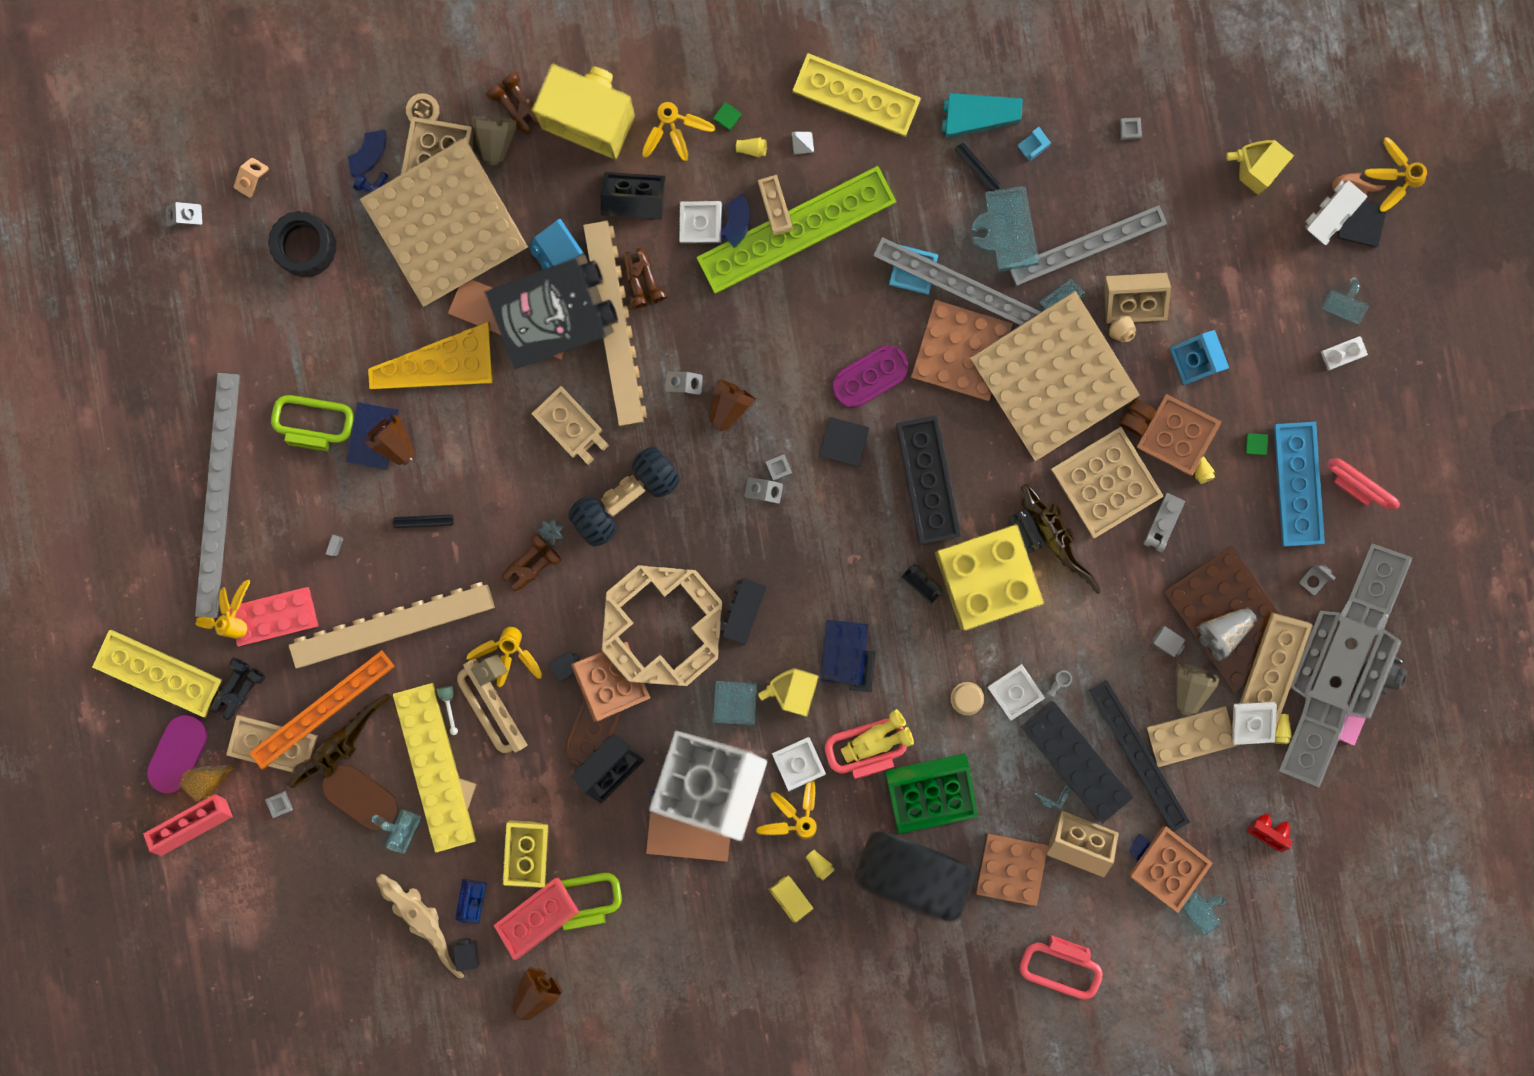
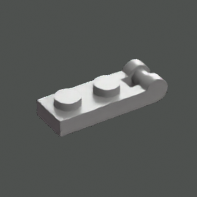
M1165 493L1143 545L1147 547L1152 546L1156 548V551L1163 553L1186 501ZM1155 533L1162 536L1160 541L1154 539Z

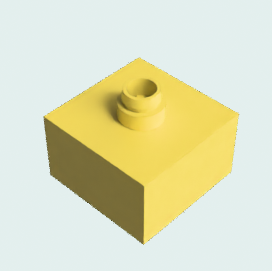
M553 64L533 109L542 130L614 160H617L634 120L635 113L630 96L611 89L612 85L610 83L613 78L611 73L593 66L589 74L582 77Z

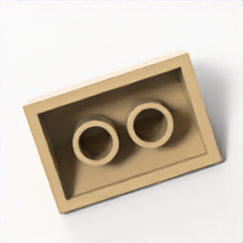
M1167 273L1106 276L1104 289L1106 323H1113L1121 316H1130L1133 322L1167 320L1171 285Z
M1061 811L1049 841L1047 855L1105 877L1114 862L1119 833Z

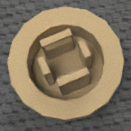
M425 93L413 96L406 106V115L409 121H411L412 117L437 121L440 114V108L436 99Z
M963 682L952 690L950 702L958 713L973 715L982 708L984 694L978 685L972 682Z

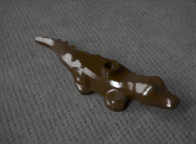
M1028 484L1021 487L1024 495L1022 506L1034 516L1039 526V533L1044 537L1049 548L1054 551L1055 557L1059 558L1062 565L1067 566L1071 572H1076L1081 578H1084L1095 593H1101L1094 576L1074 556L1070 544L1074 541L1073 533L1069 527L1064 526L1060 519L1062 516L1060 507L1057 504H1052L1048 508L1041 502L1040 497Z
M385 694L369 706H365L362 712L357 713L355 719L350 720V724L342 727V730L335 732L333 736L322 743L310 759L295 765L292 771L293 775L287 781V785L290 788H295L318 772H321L325 778L331 777L336 770L335 765L341 759H350L356 750L353 744L366 722L391 696Z

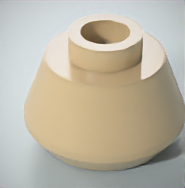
M1130 316L1117 318L1109 328V336L1120 342L1131 341L1135 337L1136 331L1132 318Z

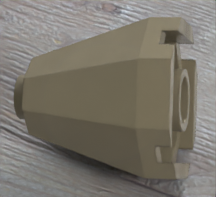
M472 117V128L481 159L486 161L487 165H498V162L504 161L516 131V121L501 117Z
M1177 664L1175 669L1176 707L1180 709L1179 712L1181 714L1191 716V714L1198 713L1218 685L1219 677L1217 674L1212 673L1209 676L1206 669L1184 664L1182 667L1181 664Z

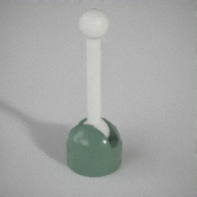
M453 686L437 688L439 699L446 702L451 726L450 734L456 735L458 729L455 727L450 706V700L454 696Z

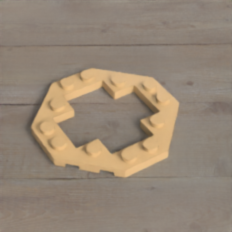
M638 565L606 592L602 651L628 682L687 686L718 660L722 601L696 570ZM650 582H652L663 597L680 584L705 613V616L691 627V630L702 641L703 645L674 670L661 655L644 668L618 637L633 624L620 607Z

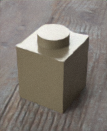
M498 654L485 659L471 668L480 686L492 682L508 672Z

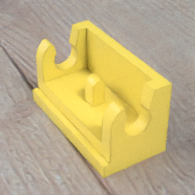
M789 875L768 888L792 922H797L814 909Z

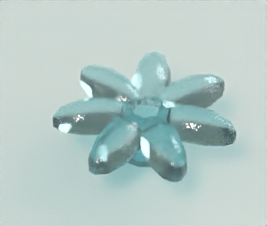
M552 519L550 524L543 520L542 525L544 528L538 529L537 532L544 534L543 538L545 540L549 538L550 543L554 545L555 538H563L558 533V531L563 529V526H555V519Z

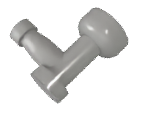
M1065 670L1057 672L1054 675L1055 681L1047 694L1054 697L1060 687L1069 686L1072 682L1071 673Z

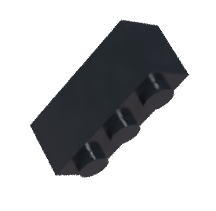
M744 578L742 582H737L734 593H737L736 600H731L727 612L731 613L728 621L724 619L720 630L724 632L723 637L746 645L766 586Z

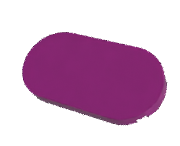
M882 346L842 369L833 381L835 398L842 405L854 408L864 405L896 386L905 378L908 371L906 355L896 347Z
M182 715L174 718L167 725L147 769L149 783L155 790L161 793H174L187 784L207 741L205 725L199 718L193 715Z

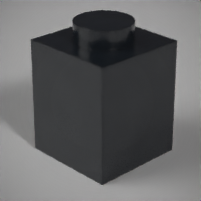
M569 651L548 665L558 681L561 682L574 674L571 664L581 661L577 653L573 654L572 651Z
M470 938L459 939L458 943L453 946L456 971L477 968L480 964L476 940L471 941Z

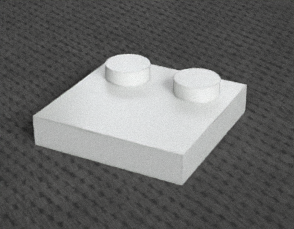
M680 202V243H721L722 202Z
M1022 664L988 686V689L1010 721L1045 699Z
M1276 703L1234 704L1233 744L1275 742Z
M810 737L772 753L788 791L826 775Z

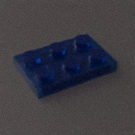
M827 620L820 681L862 685L868 624Z

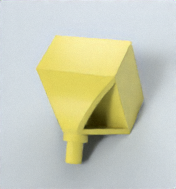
M1275 140L1251 143L1237 150V152L1226 153L1227 161L1237 160L1240 162L1239 180L1257 195L1273 182L1294 156Z
M792 668L776 676L770 682V685L766 686L767 689L761 691L758 695L761 701L770 696H776L782 709L807 716L818 675Z

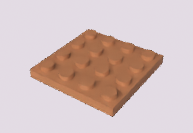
M935 300L911 378L989 402L992 392L970 357L1008 334L1013 323Z

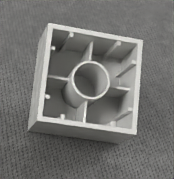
M675 731L649 811L742 841L767 761L746 751Z

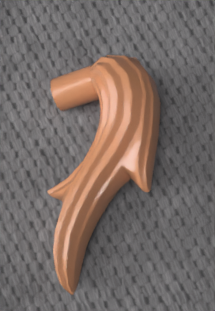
M1353 173L1336 177L1332 182V189L1334 190L1341 181L1345 183L1349 180L1367 195V192L1380 191L1386 185L1367 183L1359 178L1362 173Z

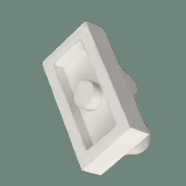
M1361 336L1321 351L1328 370L1368 355Z

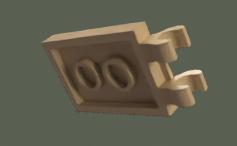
M562 386L531 413L573 458L579 455L588 465L594 459L587 450L594 443L603 451L609 446L599 435L603 432L600 426Z

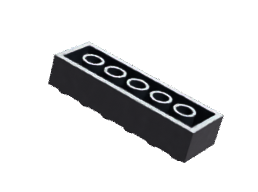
M938 416L897 423V436L919 545L961 537Z
M1050 701L1020 726L1101 824L1134 798L1055 702Z

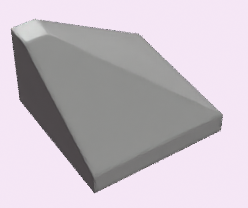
M792 132L794 155L814 153L812 132Z

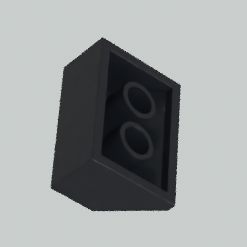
M605 172L601 190V215L648 218L651 220L662 219L665 176Z
M613 733L605 739L604 743L597 750L590 754L589 758L582 765L576 768L570 777L585 794L602 804L645 760L623 738Z

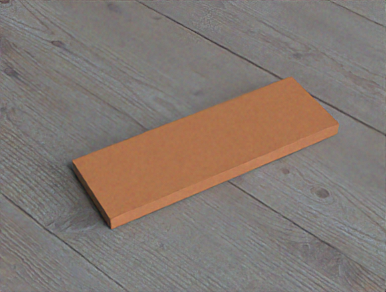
M470 280L459 286L448 314L476 326L489 322L490 331L501 335L485 291L493 288L475 280ZM565 352L554 355L553 357L562 360Z

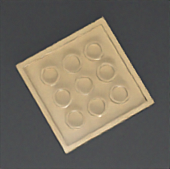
M1119 427L1050 469L1093 539L1163 497L1162 492L1122 427Z

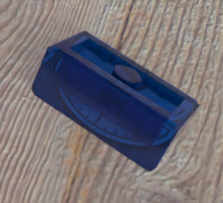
M469 879L462 880L455 916L456 920L464 923L480 924L487 883Z

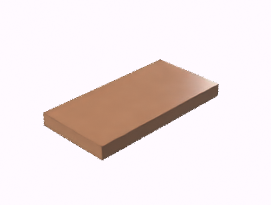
M650 812L646 854L728 862L730 837Z

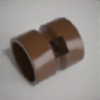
M1135 398L1128 406L1129 413H1124L1119 425L1138 436H1142L1147 428L1146 421H1150L1153 418L1156 410L1147 403Z

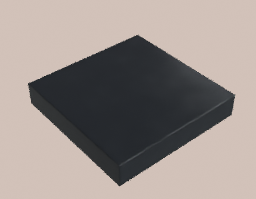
M1363 201L1356 211L1342 224L1337 238L1377 248L1387 211L1381 212L1380 205Z
M830 417L819 457L859 467L869 427Z

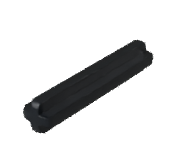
M964 143L959 144L955 148V152L992 193H996L1001 188V184Z
M451 514L393 518L394 528L452 526L454 524V517Z

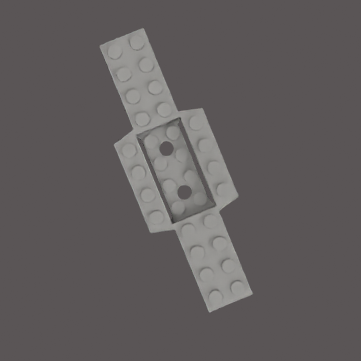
M1372 543L1342 613L1319 612L1291 684V688L1305 697L1306 702L1280 767V772L1320 787L1348 716L1371 719L1401 645V641L1384 630V627L1411 564L1412 557ZM1378 635L1351 704L1348 706V700L1374 636ZM1349 638H1354L1358 642L1357 647L1353 650L1346 648L1345 643ZM1334 676H1338L1342 680V684L1338 688H1333L1330 685V680Z

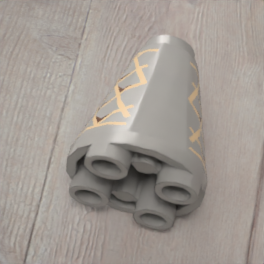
M1246 608L1203 622L1198 627L1201 633L1199 640L1204 647L1208 646L1212 650L1215 659L1220 661L1229 656L1254 626L1257 618L1252 610Z

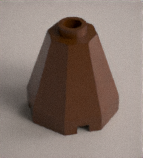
M723 379L717 380L713 390L709 421L713 423L712 427L721 432L723 429L729 430L754 405L757 398L746 390H740L739 386Z
M392 413L389 415L391 418L389 421L386 418L381 420L367 433L369 439L364 438L362 441L367 447L394 463L407 465L414 458L412 455L415 451L402 421L397 415Z
M529 967L521 978L512 1006L515 1017L520 1020H530L553 1005L563 992L557 981L553 977L550 980L544 977L547 974L545 971Z

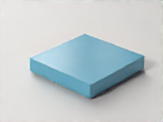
M902 246L937 263L938 254ZM896 266L893 267L890 286L926 295L929 294L930 282Z

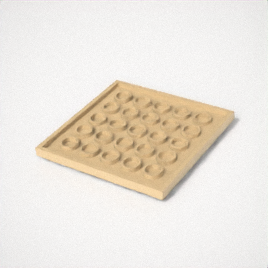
M466 138L454 143L360 199L423 307L528 248Z
M1076 291L970 357L1034 461H1037L1140 396Z

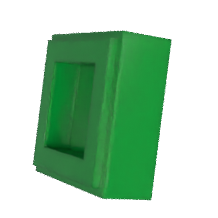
M725 102L713 119L731 131L742 116V113Z
M1247 433L1245 454L1267 455L1268 435Z

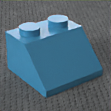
M561 219L534 237L528 245L531 254L538 260L542 270L583 254Z
M1215 330L1169 347L1184 385L1229 368Z

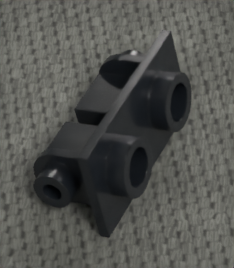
M1025 509L1009 517L1012 525L1018 526L1027 554L1046 545L1029 511Z
M913 563L901 577L932 604L944 590L932 577L927 580L928 574L920 565Z

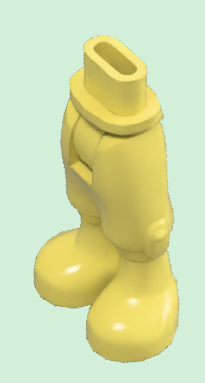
M897 709L892 711L887 722L873 725L871 729L853 741L848 742L847 746L841 748L846 762L850 763L854 760L857 762L860 759L887 752L896 744L902 743L906 747L913 745V736L908 727L889 737H885L888 732L906 725L902 714Z

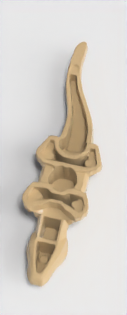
M380 874L376 878V882L383 898L395 904L392 907L394 914L402 917L407 922L411 933L427 939L433 945L442 963L456 977L464 978V974L461 971H456V966L450 959L444 935L439 928V917L436 909L433 907L427 908L421 902V895L417 889L412 888L409 889L408 893H405L396 881Z

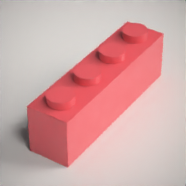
M214 794L143 833L149 851L163 856L233 816L226 799Z

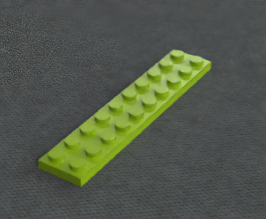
M876 166L789 210L788 213L793 231L774 236L770 221H767L698 256L697 260L711 288L717 294L896 204V200L879 166Z

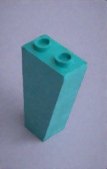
M949 93L948 99H944L943 112H947L946 119L942 121V132H945V138H953L1019 124L1022 117L1023 99Z

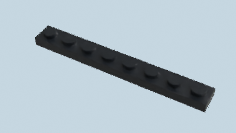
M1104 680L1089 689V693L1169 829L1174 832L1190 823V820L1108 681Z

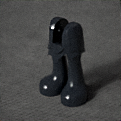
M235 657L229 663L233 672L223 689L216 695L211 706V710L217 713L224 703L227 704L228 708L223 714V718L226 720L231 719L247 700L245 697L255 684H261L266 678L259 670L250 668L248 663ZM247 672L246 679L244 680L240 689L237 691V693H232L237 684L239 683V681Z

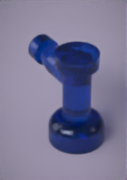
M381 172L380 177L372 185L367 182L365 176L359 174L354 182L353 189L357 191L364 189L371 193L384 185L388 175Z

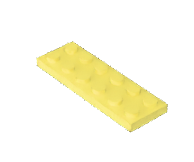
M807 53L793 89V93L904 137L907 135L921 100L918 96Z
M113 630L108 631L92 666L101 672L202 717L207 716L223 681L221 678Z

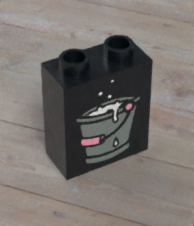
M582 255L485 291L515 370L604 338L614 332L612 325L618 323V316L611 300L602 301L597 286L603 284V276L595 260L588 262L586 256Z

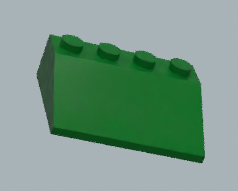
M965 753L885 771L898 834L978 817L970 766Z

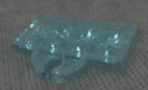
M1020 186L985 192L988 212L981 214L975 219L971 233L984 229L987 232V236L984 238L973 237L974 244L985 252H995L999 272L1039 265L1026 187Z

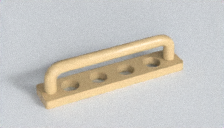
M474 658L463 664L464 668L457 676L458 685L495 748L502 753L512 751L516 753L525 748L527 743L491 682L483 686L479 685L471 671L472 667L479 664L478 660ZM466 676H470L509 742L508 745H504L469 688L465 680Z

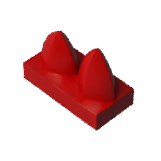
M1269 814L1258 817L1255 822L1248 826L1246 831L1280 853L1290 849L1293 843L1289 839V822H1282L1275 829H1272V821Z

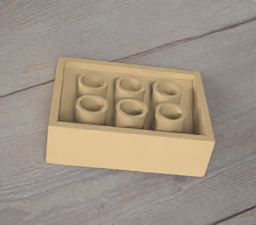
M412 117L401 175L463 138H466L473 150L475 142L473 128Z

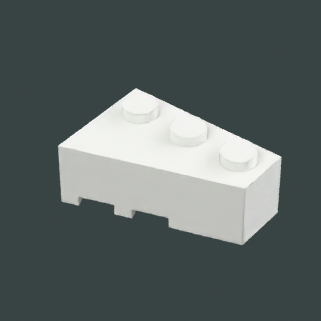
M1349 180L1345 183L1341 181L1334 188L1336 193L1331 198L1326 197L1319 205L1321 210L1317 214L1313 212L1305 221L1307 223L1305 228L1325 245L1330 241L1329 238L1336 231H1339L1342 224L1368 197Z

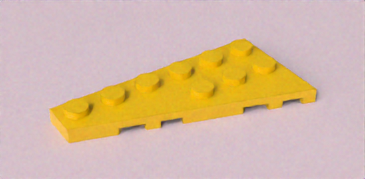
M489 322L369 368V389L493 383Z

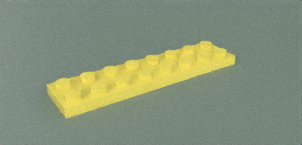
M434 683L394 693L396 709L435 853L475 842L473 827L468 810L466 809Z

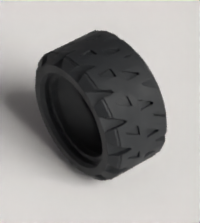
M877 831L869 835L854 879L859 887L883 899L924 915L951 922L961 917L976 873L970 865L896 835Z

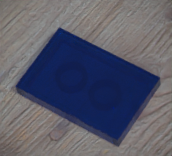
M358 402L346 462L387 470L389 459L367 447L362 440L364 438L369 439L367 433L381 420L386 418L389 421L391 419L389 415L392 413L398 416L399 410Z

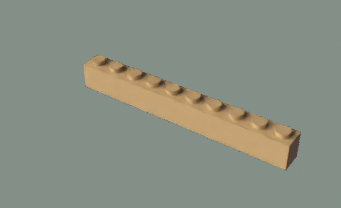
M608 221L586 224L583 226L589 260L597 262L603 276V284L597 286L602 301L611 300L618 316V323L612 325L614 332L603 338L618 423L620 427L643 424L644 418H647L646 407L641 406L640 398H644L642 386H638L636 379L640 378L638 366H634L633 358L637 357L635 346L630 345L629 338H633L632 329L626 323V318H629L628 307L623 306L622 298H626L624 286H620L619 278H622L621 267L616 266L615 258H619L617 246L612 244V238H615L614 228L609 226Z
M479 582L470 585V590L456 589L450 591L451 595L443 597V594L431 597V602L417 601L411 603L412 607L404 609V606L392 609V613L385 615L384 612L372 615V620L365 621L362 618L352 621L353 625L345 627V624L333 627V632L326 633L323 630L313 633L314 637L306 639V636L296 638L294 643L289 645L295 668H302L494 609L495 606L489 586Z

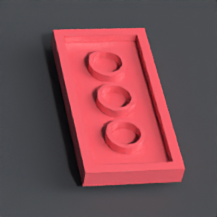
M309 587L242 603L235 614V618L242 619L247 625L246 634L242 638L236 639L238 647L319 627Z
M555 878L493 926L513 960H518L580 912L561 880Z

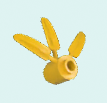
M664 102L658 108V118L661 122L658 128L654 127L643 148L642 155L646 158L653 152L663 135L661 130L663 125L670 124L672 128L670 136L678 155L683 161L688 159L682 133L674 125L677 118L684 120L683 123L687 126L707 132H713L715 127L711 123L691 114H686L685 117L679 115L678 109L673 103ZM670 109L672 111V114L670 116H666L664 114V110Z
M1384 138V145L1398 166L1404 165L1406 172H1398L1397 169H1367L1364 173L1367 177L1381 180H1396L1397 176H1405L1406 183L1402 187L1398 186L1380 206L1381 212L1389 210L1405 196V189L1408 186L1413 188L1422 186L1427 176L1426 167L1421 163L1408 165L1406 163L1408 158L1389 138Z
M246 580L241 584L230 606L226 589L223 587L219 592V605L223 615L216 622L211 617H198L196 625L206 629H212L215 626L218 635L234 639L242 638L247 632V625L242 619L235 618V614L239 609L250 580Z
M515 627L505 628L498 642L495 643L493 640H490L478 646L467 655V660L479 658L497 650L499 645L500 649L505 653V656L502 655L500 659L508 672L512 660L508 656L518 651L520 653L518 657L531 673L538 679L542 677L541 670L532 655L527 650L522 651L519 647L522 634ZM508 672L497 678L498 687L504 685Z
M811 781L806 784L802 806L806 810L805 817L800 819L795 815L796 809L785 798L776 792H772L770 796L774 803L788 818L793 817L796 820V826H788L787 823L768 824L758 827L756 833L762 835L787 834L788 830H795L797 836L801 839L807 840L812 838L816 832V823L809 817L810 810L814 809L815 782ZM808 824L810 829L806 831L802 828V825Z

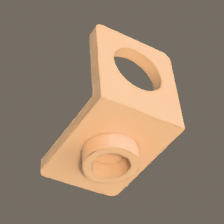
M254 158L249 159L240 166L234 188L249 198L252 197L258 178L265 174L269 167ZM250 165H256L261 170H253Z

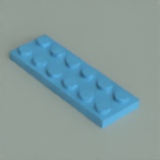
M1316 422L1274 424L1282 547L1325 544Z

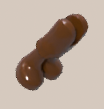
M515 71L506 76L502 84L518 102V109L510 100L501 84L491 87L486 92V96L490 100L498 101L512 117V120L516 121V126L524 134L528 135L532 131L527 122L523 120V117L529 114L532 121L538 127L540 125L533 112L534 104L521 91L519 87L520 76Z
M643 248L636 249L638 260L640 261L633 264L629 252L623 253L628 283L631 282L634 298L630 301L631 309H640L649 305L639 279L641 275H643L651 304L659 303L668 298L665 290L658 289L652 275L650 260Z
M536 532L531 537L532 546L517 561H513L502 574V579L505 582L513 577L515 573L520 577L511 587L515 592L535 580L539 576L537 573L547 565H557L562 561L558 553L552 547H549L531 567H526L531 560L549 546V543Z

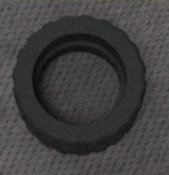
M301 211L290 212L280 217L272 226L273 228L269 233L268 240L270 254L273 256L274 261L289 273L299 277H313L323 273L333 262L336 253L334 234L315 215ZM309 226L315 229L320 236L319 250L309 261L296 263L286 255V240L295 229Z

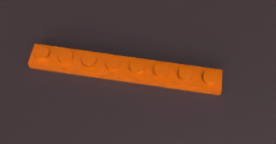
M381 650L253 749L250 755L261 769H265L395 668L394 664L384 651Z

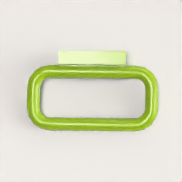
M293 395L279 397L275 401L271 415L273 429L285 435L284 441L289 446L329 452V442L341 443L350 436L354 421L353 411L347 405ZM286 403L343 412L346 416L343 432L339 435L282 426L279 423L281 408Z
M598 873L561 880L565 888L609 881L612 885L614 901L611 905L580 910V913L563 925V930L606 923L605 914L615 912L622 903L620 883L615 875L611 873Z

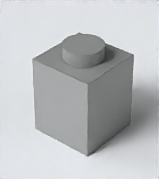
M1165 626L1159 628L1150 642L1171 657L1179 655L1185 647L1183 644L1185 639Z

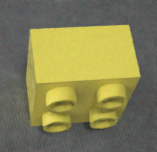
M1017 525L934 552L961 630H967L1044 604Z

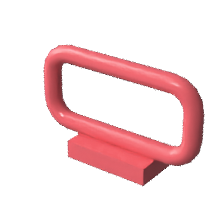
M1337 458L1327 461V467L1337 475L1333 483L1365 506L1369 505L1371 500L1388 510H1395L1400 507L1399 501L1349 464Z
M890 718L836 733L826 740L824 746L831 769L840 774L853 772L855 780L893 769L892 759L902 756L907 747L900 743L896 750L843 766L837 763L833 752L834 743L861 735L871 729L873 725L884 724ZM903 727L895 729L896 733L903 729Z
M1052 935L1048 941L1049 945L1033 943L1027 947L1019 967L1021 975L1026 980L1082 1000L1095 996L1102 981L1103 973L1101 967L1090 960L1092 955L1089 948ZM1035 951H1041L1093 970L1095 975L1089 990L1080 991L1030 973L1028 971V964L1032 954Z

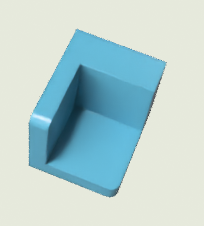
M1038 127L1032 131L1029 137L1018 144V148L1030 162L1047 149L1051 142Z

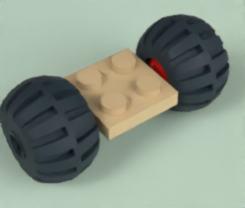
M647 448L637 454L632 462V469L640 480L638 481L634 475L622 479L618 487L614 490H608L603 495L601 501L605 505L604 508L596 498L591 496L584 497L573 504L568 513L569 520L590 546H601L611 540L617 527L609 513L614 516L645 492L643 489L644 485L654 497L666 496L677 487L680 476L658 448Z

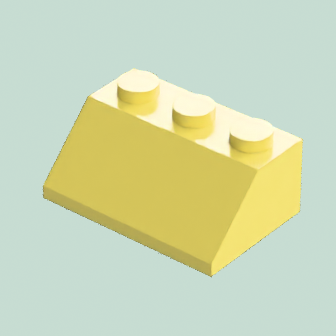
M514 820L507 822L503 885L545 887L548 824Z

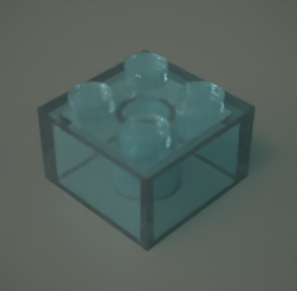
M716 680L713 722L754 725L757 683Z

